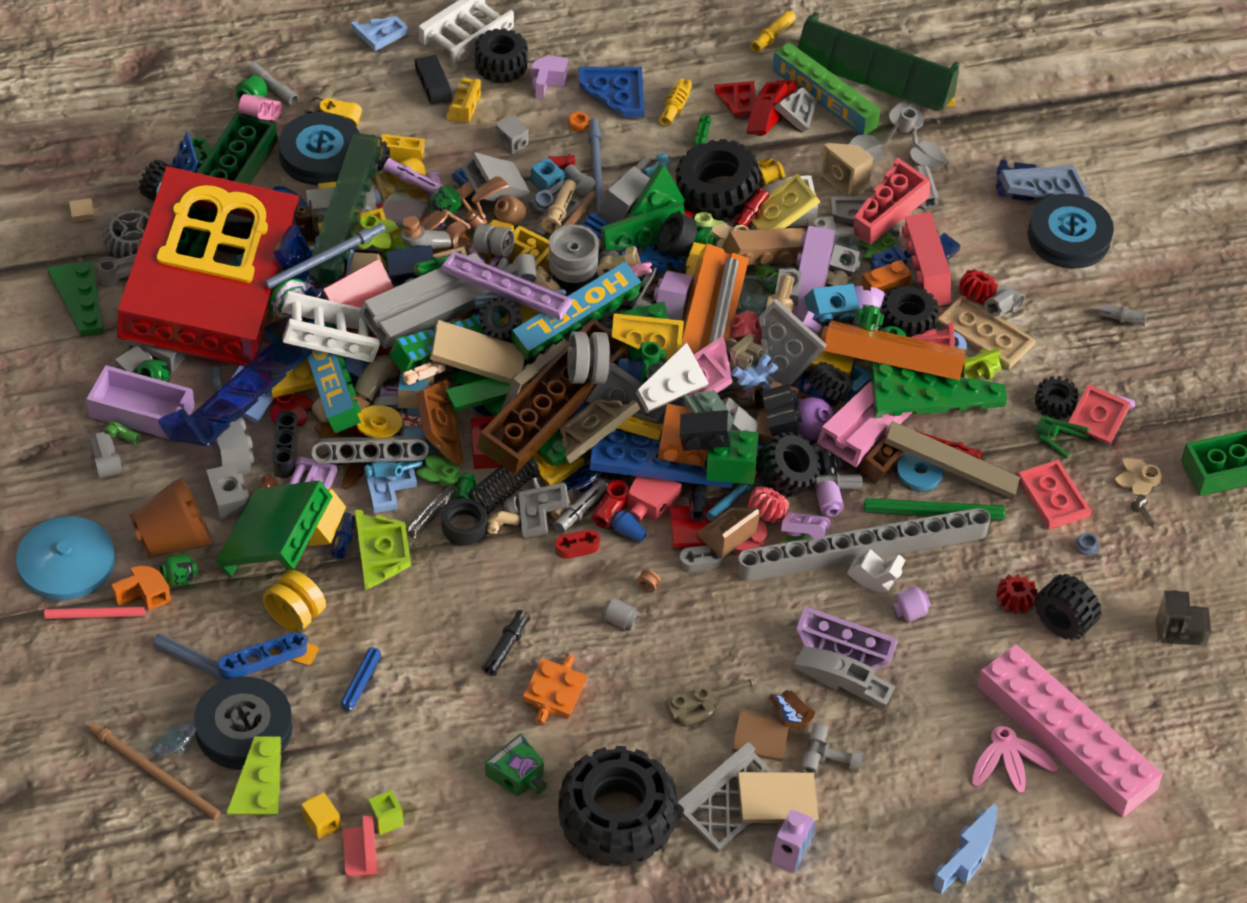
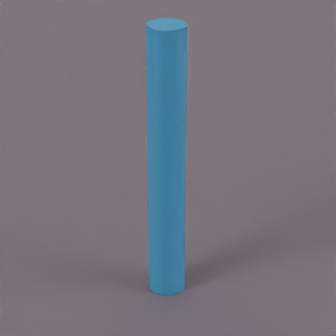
M741 483L706 513V518L709 521L715 519L749 490L752 484Z

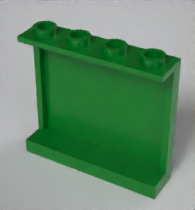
M320 480L255 489L217 557V564L229 577L233 576L238 565L276 560L286 570H294L333 496Z

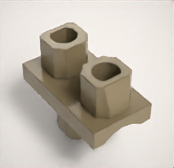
M748 334L739 342L733 338L725 340L728 358H731L729 363L730 371L736 366L747 370L750 368L752 360L758 361L760 359L763 347L753 343L754 335Z

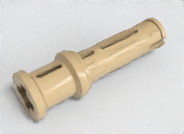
M565 180L554 204L547 209V216L542 220L541 224L546 232L553 234L555 230L561 227V222L566 218V208L576 189L574 181L567 180L566 182Z

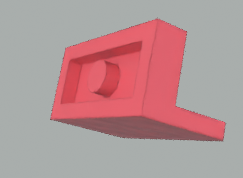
M373 815L363 816V827L343 829L346 876L377 874Z

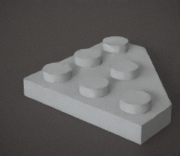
M777 299L759 316L762 328V353L771 358L767 363V367L770 363L776 364L779 367L765 379L771 385L775 381L791 386L825 349L827 344Z

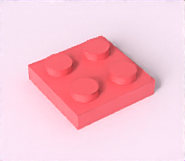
M1088 384L1068 423L1088 427L1090 429L1089 432H1080L1111 445L1131 406V402Z

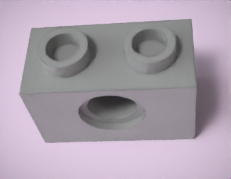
M234 463L206 470L208 487L219 520L241 516L250 500L248 490L242 489L244 480L241 471H236Z

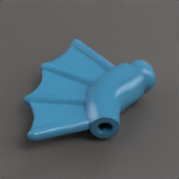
M371 462V465L364 467V472L367 478L401 476L404 470L421 466L422 462Z

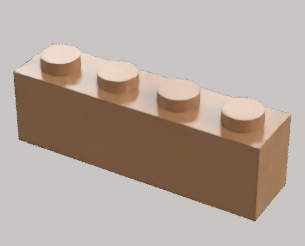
M805 228L730 231L722 248L727 254L735 253L749 258L748 265L797 263L798 253H803L804 248L800 247L802 234H807Z

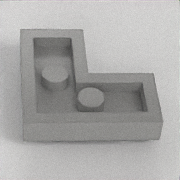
M564 482L518 492L523 536L529 538L548 534L546 512L569 508L567 486Z

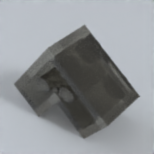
M1178 590L1164 591L1156 617L1158 643L1207 646L1211 634L1209 608L1190 606L1189 592Z

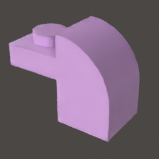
M545 56L532 64L531 83L532 90H536L535 99L544 100L547 85L564 87L567 77L568 58Z

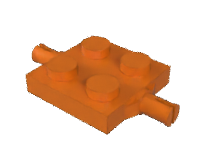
M566 653L562 664L541 658L522 698L523 702L533 705L539 710L534 719L536 724L540 721L539 725H544L548 714L569 719L587 681V675L571 669V665L575 660L574 655L571 654L569 659L570 653Z

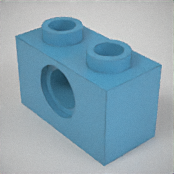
M853 284L813 288L804 296L807 310L814 313L812 319L820 321L821 324L828 323L834 319H840V321L850 320L856 313V309H860Z

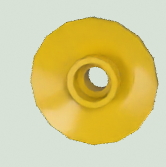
M374 405L366 407L361 413H358L361 423L356 426L366 436L373 438L390 437L398 433L402 427L401 415L391 407Z

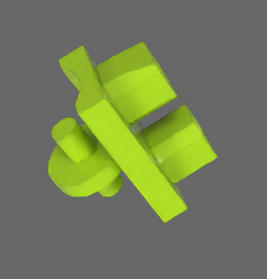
M985 348L979 350L976 356L968 357L966 355L962 368V377L992 379L994 373L1001 370L999 361L1000 350L998 348L992 350Z

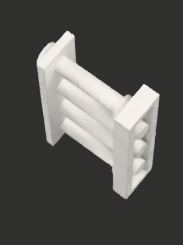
M458 0L418 26L419 42L424 46L434 40L450 51V65L454 67L475 53V42L481 34H485V31H492L494 28H507V30H511L514 27V12L510 10L501 16L485 4V0ZM477 11H481L494 21L486 26L472 15ZM466 21L479 31L470 35L457 26V24ZM450 30L464 41L455 45L442 36V34Z
M288 291L282 312L292 314V319H289L283 334L284 343L367 362L374 361L380 346L379 339L369 337L368 332H371V329L359 314L361 308ZM301 317L314 319L315 324L302 322ZM324 322L336 324L337 329L324 327ZM346 327L358 329L359 334L346 332Z

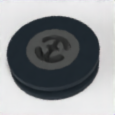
M235 677L219 682L204 693L196 706L194 725L197 743L201 751L210 760L231 769L243 770L254 737H281L282 753L292 735V714L289 701L277 686L260 678Z

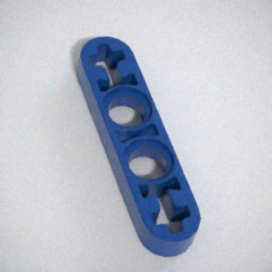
M293 632L225 655L218 661V675L225 680L242 677L300 657L307 652L308 638L303 633ZM276 649L279 650L281 653L277 655H272L268 651ZM248 657H255L258 659V661L251 663L246 661L245 659Z

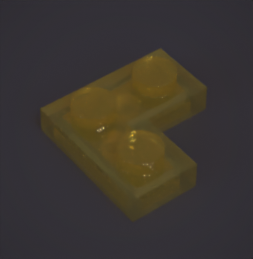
M379 170L373 173L382 203L421 200L422 205L428 204L429 198L426 191L412 184L401 186L399 178L386 171Z

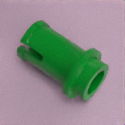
M465 472L459 476V486L454 496L455 500L462 498L470 499L469 491L477 484L475 475Z

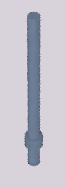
M592 118L589 121L590 131L588 132V139L591 143L593 179L595 180L594 192L596 193L595 208L596 215L598 216L601 210L599 205L604 199L600 156L601 132L598 128V120Z
M380 223L368 230L365 228L357 232L356 236L265 280L264 283L270 289L360 243L363 245L371 241L372 237L386 231L383 223Z

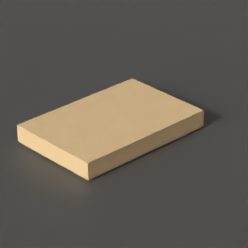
M738 773L741 823H784L790 810L798 811L812 817L815 823L818 822L814 773Z

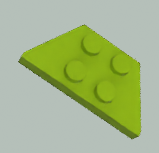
M355 510L364 587L366 590L411 567L405 522L395 519L390 520L377 514L375 517L364 515L362 510Z

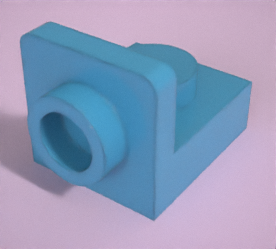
M858 365L852 367L851 381H853L854 385L847 394V402L871 381V374Z

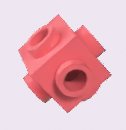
M752 311L735 314L731 322L732 329L729 338L739 342L746 335L751 334L755 336L753 343L760 345L762 328L757 314Z

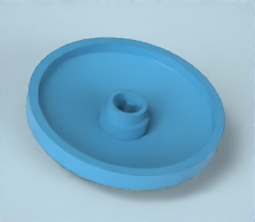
M58 517L37 525L25 535L17 549L16 565L20 579L33 593L52 600H71L94 592L106 582L115 565V550L110 535L99 524L81 517Z

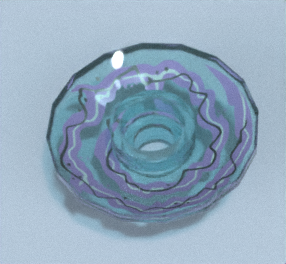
M184 722L166 731L154 742L151 752L155 756H162L172 752L179 754L184 751L188 746L187 742L196 731L194 722Z

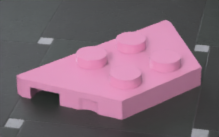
M723 336L694 354L709 384L693 393L713 390L718 393L732 383L726 344ZM683 397L675 401L683 404Z

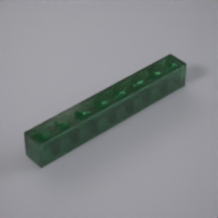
M353 133L311 257L356 235L355 226L360 225V211L366 207V193L370 192L372 188L371 178L376 176L377 160H381L383 155L380 137ZM350 249L310 268L309 280L327 284L336 282L339 276H343L345 267L343 262L344 259L348 260Z

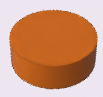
M583 112L572 113L568 117L569 128L575 132L586 131L589 128V116Z

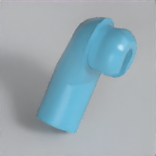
M658 154L656 164L644 168V174L651 178L659 163L668 169L670 165L668 154Z

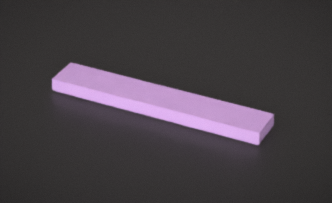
M455 251L451 253L441 266L444 273L559 320L562 319L572 305L571 298Z

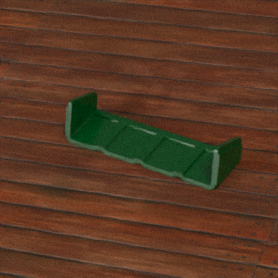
M817 12L810 15L804 22L797 48L834 75L859 84H866L870 88L898 98L907 99L909 102L934 111L944 110L955 96L959 62L955 61L950 68L818 22L819 13Z

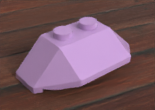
M804 606L797 626V631L806 647L835 652L864 663L876 670L891 662L898 642L897 638Z

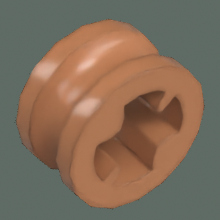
M644 569L636 579V583L643 591L653 593L661 583V579L654 571Z

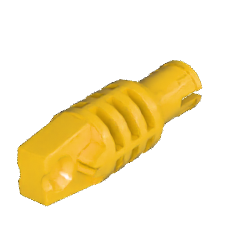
M679 78L664 102L665 109L659 118L661 125L666 126L667 123V127L671 126L675 116L682 111L692 88L691 80Z

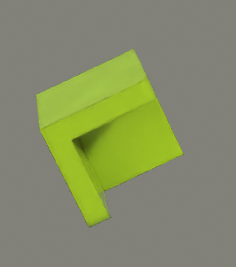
M393 790L368 799L369 806L377 820V830L380 835L403 826V811Z

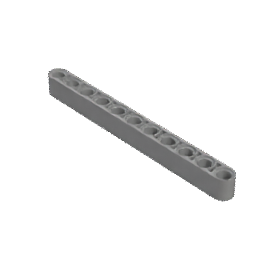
M975 508L825 535L820 540L809 538L747 549L739 554L737 575L744 581H754L853 563L857 555L869 549L881 558L980 540L987 535L990 514L985 509Z

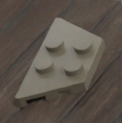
M596 399L561 426L562 443L566 451L564 455L567 461L571 464L591 447L597 445L606 435L615 431L619 425L640 410L638 403L631 401L629 405H622L620 400L606 401Z

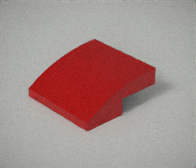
M707 505L704 509L703 520L698 522L691 520L692 517H689L690 506L670 507L669 515L674 548L707 545L698 537L697 532L712 522L706 518V513L715 505Z

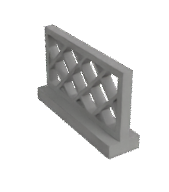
M749 742L678 801L677 817L680 820L684 818L717 852L722 850L751 824H730L729 813L740 814V808L729 807V796L739 797L738 791L729 790V782L737 780L739 772H747V767L752 762L760 769V772H773L754 753L755 748ZM714 795L725 796V807L711 806V798ZM696 810L707 811V822L697 821L692 814ZM711 811L725 812V823L712 822ZM712 828L725 829V838L720 843L712 836Z

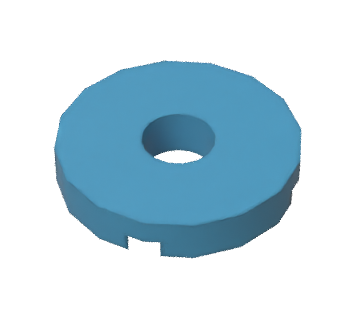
M904 454L897 463V477L900 483L904 486L906 484L911 490L929 491L936 488L938 483L942 481L944 469L911 454ZM915 469H923L925 473L919 474L915 472Z

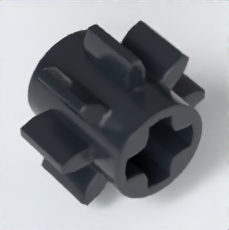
M829 450L817 452L820 458L817 460L820 463V475L838 473L837 467L842 466L841 458Z

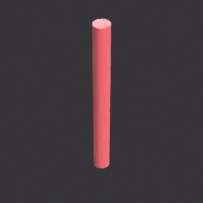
M145 607L45 609L44 615L45 619L145 616Z

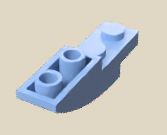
M995 804L987 811L983 809L971 826L967 825L962 829L959 834V847L952 854L950 861L946 865L944 863L941 864L935 871L934 876L936 878L933 888L942 894L957 878L966 884L981 866L987 855L997 819V806Z

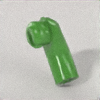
M116 421L109 422L104 430L105 434H110L111 438L117 436L134 445L138 444L141 438L140 434Z

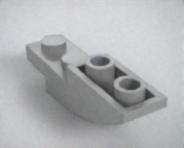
M803 646L793 665V668L828 687L837 690L840 686L883 710L895 689V686L874 675L876 669L847 656L824 649Z

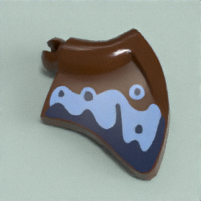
M786 690L782 695L771 694L769 697L778 711L780 723L785 727H807L815 715V711L803 703L793 691Z

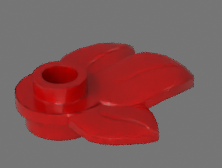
M291 393L274 397V406L270 409L271 420L276 424V418L280 412L292 411L297 415L298 426H302L307 420L305 410L312 408L314 401L304 394L295 395Z

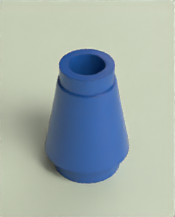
M623 510L616 515L611 523V526L615 528V532L638 543H641L648 533L629 512L625 513Z

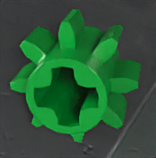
M863 304L861 310L856 309L854 320L859 321L858 327L875 330L876 325L882 326L884 315L879 313L880 307Z

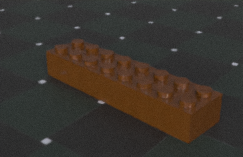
M592 319L580 331L586 332L588 338H590L593 332L607 333L610 352L609 365L613 362L618 366V359H626L630 345L613 338L612 331L595 319ZM568 344L480 433L477 448L514 475L585 403L597 385L592 384L588 377L584 384L570 383L567 367Z

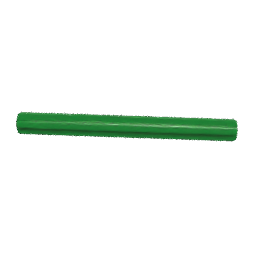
M865 498L863 505L865 512L936 516L981 508L988 511L990 519L1002 520L1005 517V506L878 498Z

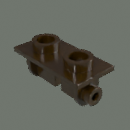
M309 200V207L299 206L295 210L297 240L303 244L313 241L315 245L316 236H320L318 224H315V222H319L317 208L313 209L311 200Z

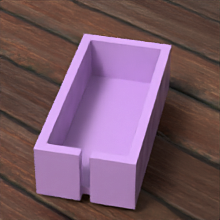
M105 365L86 399L89 417L105 422L116 421L127 428L174 441L179 437L184 427V422H187L195 407L191 388Z

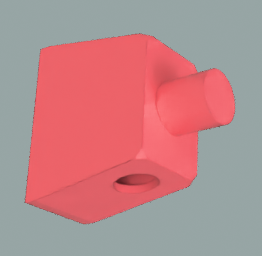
M636 476L628 492L627 506L631 509L629 513L637 522H640L644 516L657 521L671 506H674L680 500L681 484L670 480Z

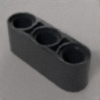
M436 54L415 58L416 73L430 105L452 101L450 85Z
M292 411L280 412L277 415L272 453L274 474L283 479L291 477L295 471L299 431L297 415Z

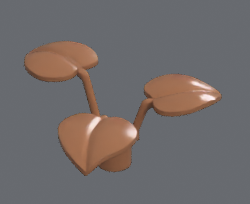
M495 176L486 181L477 189V193L472 197V202L476 204L478 210L476 211L471 209L464 198L474 191L470 181H467L459 189H456L462 197L460 200L468 210V213L465 215L466 221L444 209L441 212L436 210L420 221L419 225L424 227L425 230H433L449 216L463 224L467 230L470 228L475 233L476 228L480 224L489 225L479 201L510 186L500 176Z

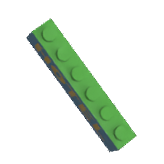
M790 42L774 52V72L785 80H796L798 89L803 87L817 99L819 105L860 135L868 134L878 127L880 108Z

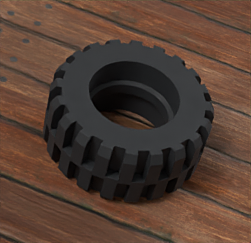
M720 139V141L708 140V143L697 144L696 148H691L686 152V156L683 155L676 167L677 187L685 200L683 203L685 209L695 214L701 212L709 213L713 219L723 221V218L732 219L735 218V215L740 214L744 209L743 205L750 201L757 189L761 188L762 185L755 154L743 144L739 145V142L731 140V142H728L726 139ZM715 177H731L720 183H706Z

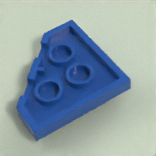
M579 67L580 89L623 118H644L642 67Z

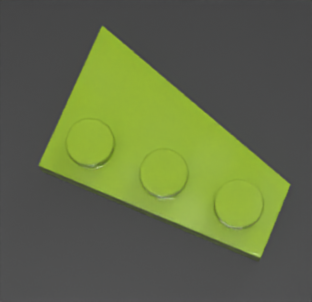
M254 737L227 810V815H279L281 737Z

